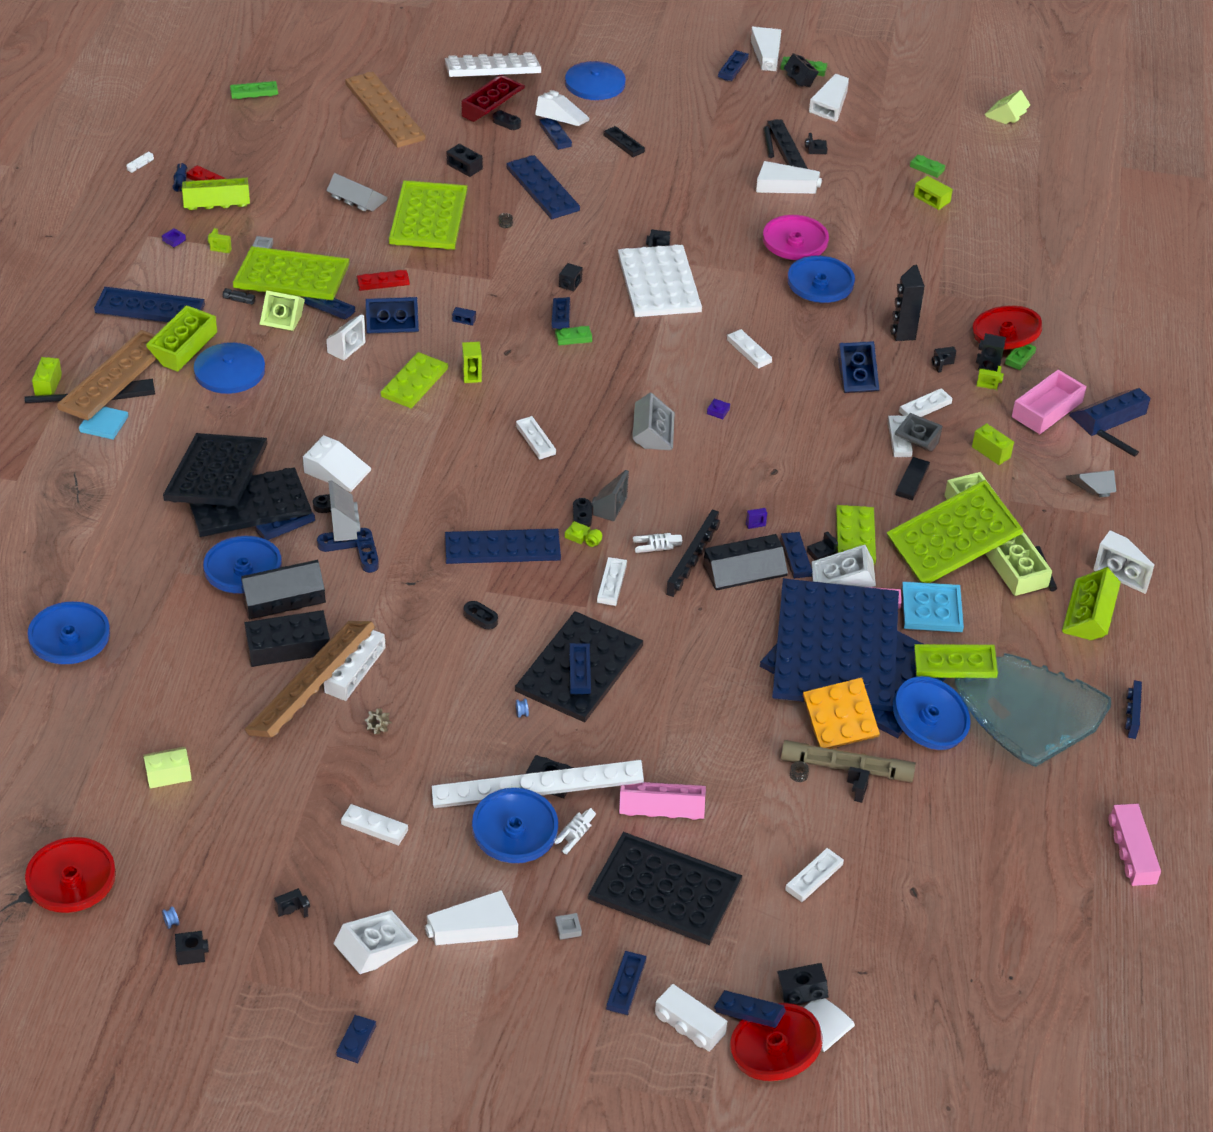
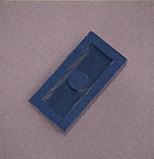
M354 1015L336 1051L337 1057L359 1063L376 1028V1021Z

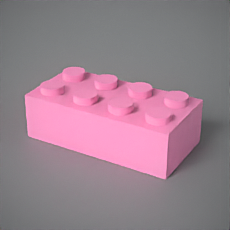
M1057 370L1015 401L1012 418L1041 434L1083 402L1086 386L1062 371Z

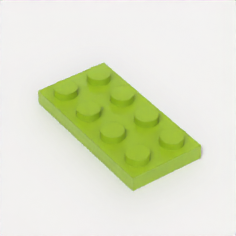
M417 352L381 391V397L412 409L447 371L448 363Z
M837 505V553L866 545L875 565L874 507Z
M914 645L916 677L997 678L998 676L995 645Z

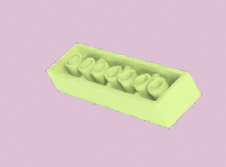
M981 472L947 480L945 498L948 500L986 479ZM1024 531L1021 535L985 553L1014 596L1049 587L1052 570Z

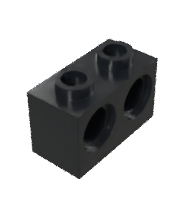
M460 143L446 151L447 165L468 177L483 169V156Z
M985 333L984 340H980L978 349L981 350V354L978 353L976 363L979 364L978 371L985 369L997 372L998 366L1001 364L1006 337Z

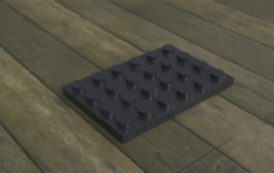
M196 433L163 493L164 501L226 505L229 507L237 506L267 446V438Z
M295 467L252 475L237 506L189 503L199 537L312 514L311 506Z
M574 611L515 685V692L585 723L643 647V640ZM570 643L590 644L591 694H570Z
M623 831L590 890L588 900L710 946L742 882L743 875Z

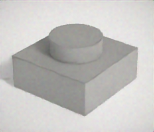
M257 236L253 247L271 249L273 238Z
M577 913L555 917L560 940L582 935Z

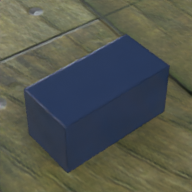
M455 307L452 313V322L473 326L476 321V311Z

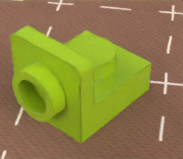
M214 228L212 233L208 235L210 250L230 253L232 250L231 237L218 234V228Z
M998 366L997 372L980 369L976 386L997 390L998 383L1002 384L1004 373H1001L1002 366Z

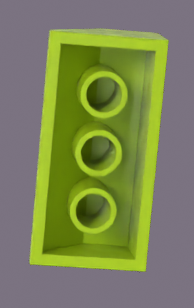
M248 178L182 182L184 208H188V210L198 209L197 207L212 209L214 206L229 208L230 205L245 207L247 204H250Z
M186 305L146 344V347L164 367L178 372L217 333L216 316Z
M1109 567L1076 579L1062 628L1063 633L1088 640L1108 635L1121 583Z

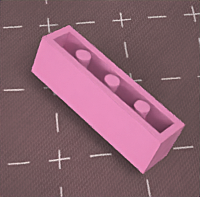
M647 782L621 785L619 814H626L628 816L646 815L648 817L667 816L669 818L684 817L693 820L704 819L706 786Z
M1139 804L1114 805L1108 820L1109 825L1114 830L1115 843H1118L1120 848V859L1124 860L1126 877H1129L1132 886L1157 884L1161 869Z

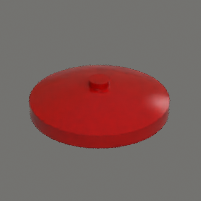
M1010 305L989 309L980 314L973 323V335L977 342L980 343V340H984L985 333L1006 337L1004 349H1014L1028 345L1035 341L1042 332V319L1040 315L1034 310L1022 306Z
M68 837L47 844L31 858L25 872L26 887L33 901L47 910L60 913L77 912L97 904L109 893L116 877L114 859L109 850L101 843L83 837Z
M778 1003L784 1005L786 1012L776 1028L741 1020L734 1029L730 1041L731 1053L737 1067L747 1076L762 1081L784 1080L806 1070L818 1057L823 1044L820 1024L809 1010L795 1004Z

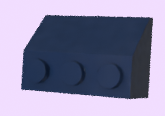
M417 297L365 299L367 334L419 332Z

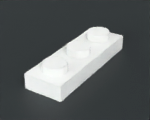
M742 329L727 335V341L757 369L772 363V357Z
M939 389L900 406L899 412L906 417L909 413L922 417L952 404V397L943 389Z
M888 416V427L894 457H912L911 443L894 435L906 416Z
M533 416L516 421L517 429L539 460L556 455V448Z
M608 557L597 603L617 605L627 560Z
M353 804L349 806L341 818V824L398 846L408 832L407 824Z
M826 848L786 885L785 890L803 902L843 865L844 860Z

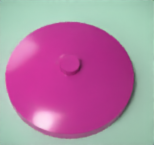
M784 215L774 218L766 224L763 230V242L767 249L775 255L786 259L799 260L804 257L819 256L828 246L829 234L827 229L815 219L802 215Z

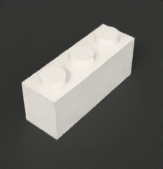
M674 984L656 1001L655 1015L662 1022H667L678 1033L686 1035L698 1047L704 1048L708 1052L726 1034L727 1021Z

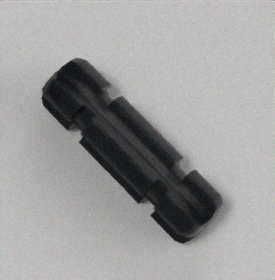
M225 288L223 291V298L226 299L231 298V300L242 303L246 302V304L253 305L256 301L253 294L247 295V293L236 290L232 291V289Z

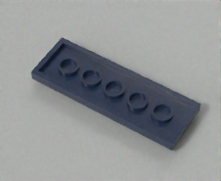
M535 155L506 163L507 170L551 220L580 211V205Z
M104 287L94 310L95 313L170 322L186 305L202 311L205 306V299Z
M559 529L445 532L446 564L561 561Z

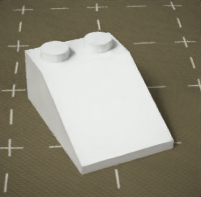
M550 90V92L538 96L535 115L577 126L589 121V117L557 91Z
M324 435L303 456L304 473L327 483L332 480L349 492L371 471V468L343 444Z
M1109 531L1100 543L1093 570L1098 571L1109 567L1122 584L1146 594L1154 564L1128 538Z
M866 545L812 561L813 582L860 587L876 586L874 562Z
M391 910L343 924L333 944L358 973L362 974L384 965L415 945L418 939Z

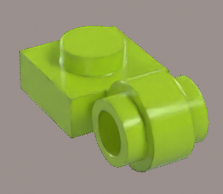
M575 521L565 531L566 539L579 544L585 541L590 547L597 546L602 541L603 535L600 530H590V527Z

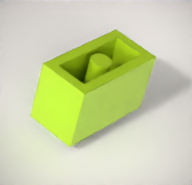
M927 175L915 184L914 197L940 210L951 202L953 189Z
M480 341L462 342L464 383L482 382Z
M41 357L32 379L35 396L55 394L62 376L59 358Z
M986 423L975 431L972 448L997 465H1001L1011 458L1014 441Z

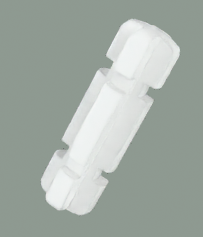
M147 152L144 156L138 157L126 165L127 171L133 173L154 159V155Z

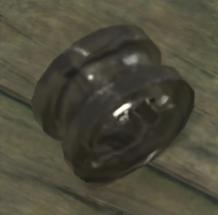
M502 213L499 215L498 225L501 228L513 226V216L511 214Z
M801 761L794 762L790 770L791 779L796 782L806 781L809 774V766Z

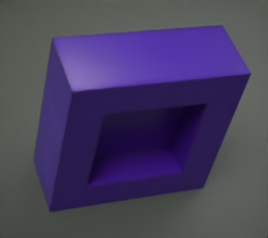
M173 228L162 235V241L172 247H176L186 241V235Z
M714 398L707 408V414L724 419L730 410V403Z
M766 508L747 511L746 526L748 529L766 526Z

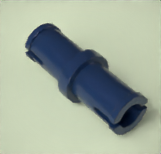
M180 163L177 165L176 173L173 176V190L179 192V187L180 192L182 191V182H185L187 178V166L184 163H181V168Z

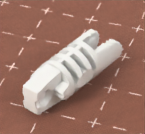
M671 533L634 536V543L647 542V545L636 547L635 552L671 550L675 546H681L682 536L671 535Z
M591 808L583 814L578 812L557 836L555 844L562 842L564 838L568 841L562 849L564 854H567L592 826L589 822L596 813Z

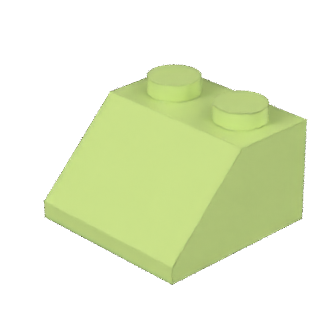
M1019 90L998 100L985 113V116L1003 124L1015 123L1020 119L1019 116L1027 112L1026 109L1030 106V103L1022 90Z
M266 291L260 325L294 331L302 316L305 299L298 296Z
M185 747L143 754L149 789L192 781Z

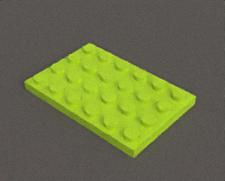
M404 180L389 237V244L455 249L468 191L467 185Z
M251 246L233 281V288L255 290L258 292L272 291L293 296L334 300L348 269L349 259Z
M983 480L888 531L887 535L919 582L931 583L1021 535L1023 528L988 482Z

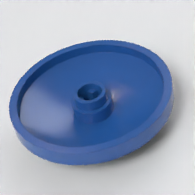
M582 62L571 67L565 75L566 88L575 96L583 99H610L619 95L625 88L626 78L623 71L606 62Z
M809 256L799 259L791 265L787 281L790 289L798 296L813 302L829 303L842 300L853 291L855 275L847 264L838 259L827 256Z
M231 342L211 346L202 351L194 362V375L197 382L205 389L216 393L232 394L246 391L257 385L265 374V361L262 354L257 349L242 343Z
M255 536L232 537L217 543L207 552L203 561L204 574L208 582L219 590L229 593H243L241 576L281 568L282 558L278 548L266 539Z
M62 602L49 606L33 618L28 628V641L32 651L41 659L55 664H75L86 661L100 653L110 638V626L106 615L99 608L84 602Z
M913 677L905 681L894 695L893 712L896 721L905 734L916 743L930 749L947 750L961 743L970 729L969 710L962 697L946 683L932 677Z
M505 788L489 794L477 805L472 818V833L477 845L490 857L507 863H525L543 856L553 846L558 834V817L551 803L542 795L523 788Z

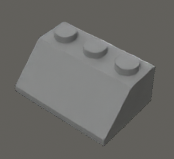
M336 173L333 174L326 190L332 193L331 197L337 200L343 198L345 199L344 203L351 206L357 204V208L365 212L367 209L373 212L387 201L388 198Z
M651 392L635 402L633 440L644 449L671 450L673 449L675 413Z
M330 480L328 483L334 541L357 539V532H360L357 502H353L352 494Z

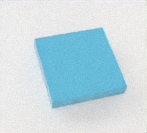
M103 407L91 419H84L79 426V430L82 433L114 439L129 417L128 412Z

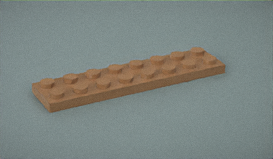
M367 72L345 79L347 87L397 148L426 140L423 131L374 72Z
M140 330L57 404L58 410L85 420L91 419L156 360V357L146 347V344L155 334Z
M348 621L244 729L247 734L260 737H273L277 735L284 723L290 721L293 718V714L306 704V700L318 692L321 684L332 677V673L345 663V659L358 649V645L370 637L371 632L375 629L372 621Z

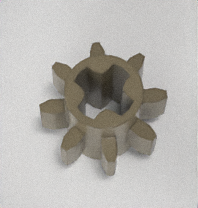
M382 708L376 709V712L369 711L370 716L364 720L368 725L367 730L374 729V734H380L381 731L387 732V726L392 723L388 717L390 713H382Z

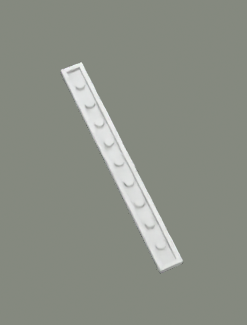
M636 760L432 786L434 808L480 803L489 794L505 788H523L540 795L644 783L642 761Z

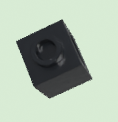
M567 263L559 273V287L574 292L582 282L583 267Z
M202 930L175 934L178 965L205 962V953L209 952L208 939H203Z

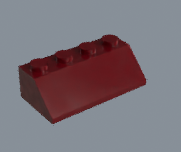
M500 74L461 101L462 117L475 122L523 90L525 85Z

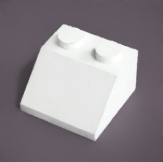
M361 314L348 321L327 338V353L344 361L365 343L364 315Z

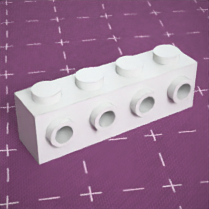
M373 630L370 637L362 641L358 645V649L345 659V663L332 673V677L323 682L325 693L346 701L385 649V634Z

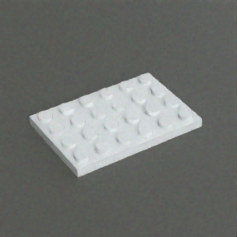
M525 52L523 55L509 53L507 56H502V54H493V56L480 54L478 57L464 55L460 58H457L456 55H451L445 58L449 77L541 73V66L535 54L531 52Z
M683 245L618 249V257L635 317L702 312V305Z

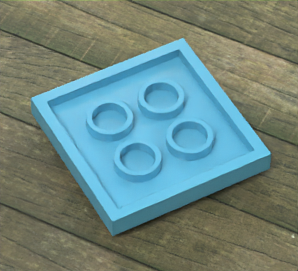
M902 582L904 629L963 632L964 624L960 585Z

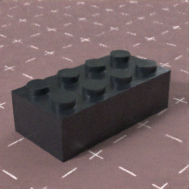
M324 610L244 622L251 667L313 658L330 641Z

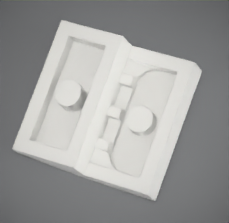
M825 998L811 1001L804 1007L817 1018L823 1035L821 1051L823 1052L855 1026L854 1022L842 1010Z

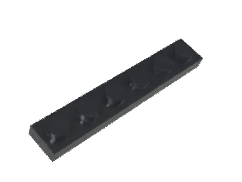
M783 120L767 121L770 133L788 166L808 169Z
M712 509L667 581L666 595L674 597L676 592L682 589L684 579H688L692 566H696L699 555L704 553L706 543L711 541L714 530L717 531L719 528V511Z

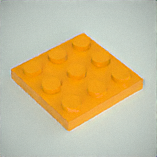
M862 678L803 692L819 747L832 749L879 737L880 733Z

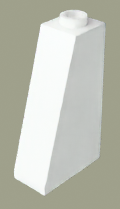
M752 27L751 43L761 70L777 71L781 29Z
M835 74L811 98L809 112L837 122L847 94L849 78Z
M764 161L757 179L756 192L815 194L817 188L821 187L822 178H819L820 171Z
M501 890L427 915L425 931L428 938L432 937L435 945L511 939L518 937V922Z

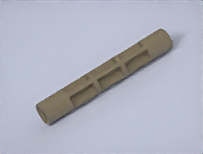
M784 740L781 760L820 765L830 767V769L849 770L850 767L861 768L870 771L872 775L911 783L913 782L916 762L880 758L864 753H851L835 748L816 747Z

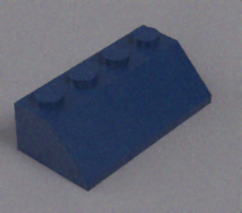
M1140 388L1131 389L1073 411L1069 416L1089 435L1094 436L1099 430L1106 431L1147 414L1151 398Z

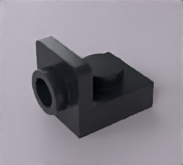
M808 133V138H805V148H808V154H827L826 140H813L812 133Z
M651 229L650 236L647 235L646 245L649 247L670 246L671 231Z
M955 347L934 350L931 363L938 373L942 372L943 365L954 364L957 352Z
M827 531L824 533L822 541L807 546V553L814 561L834 555L837 552L838 542Z
M850 767L847 782L853 784L852 792H855L854 801L863 803L870 771Z
M299 888L274 898L275 911L278 917L291 914L298 909L304 918L308 917L310 903L307 896H303Z

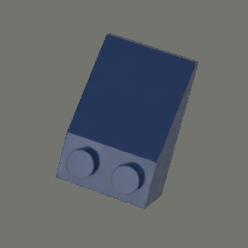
M874 341L839 343L837 355L844 393L879 391Z

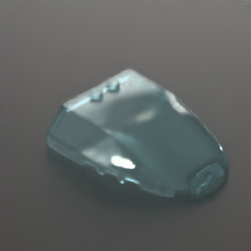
M1006 653L1003 654V657H996L997 678H955V686L959 695L981 727L1012 755L1034 767L1096 732L1111 708V697L1079 679L1072 681L1067 679L1063 672L1056 674L1049 671L1046 665L1040 668L1032 665L1028 659Z

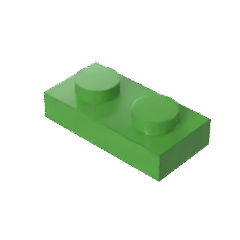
M917 155L910 162L911 168L936 178L945 171L946 166L922 155Z
M589 326L562 328L561 330L555 329L558 346L592 342Z
M1028 344L1015 348L1006 358L1005 364L1021 371L1035 354L1037 347Z

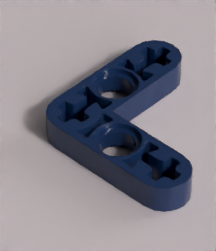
M360 528V532H357V539L346 542H334L333 532L323 533L317 537V547L320 551L329 552L357 547L363 571L372 573L378 570V555L370 529ZM364 548H370V549H371V551H369V552H364V551H362V550H363ZM367 559H371V564L367 562Z

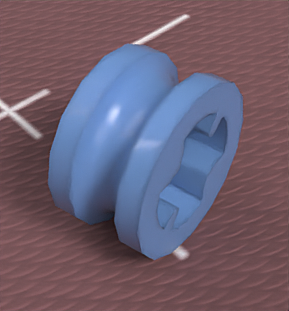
M525 698L523 701L517 699L515 701L517 717L521 718L522 715L528 717L527 699Z
M173 906L168 911L162 910L163 919L168 929L174 924L176 926L179 925V919Z

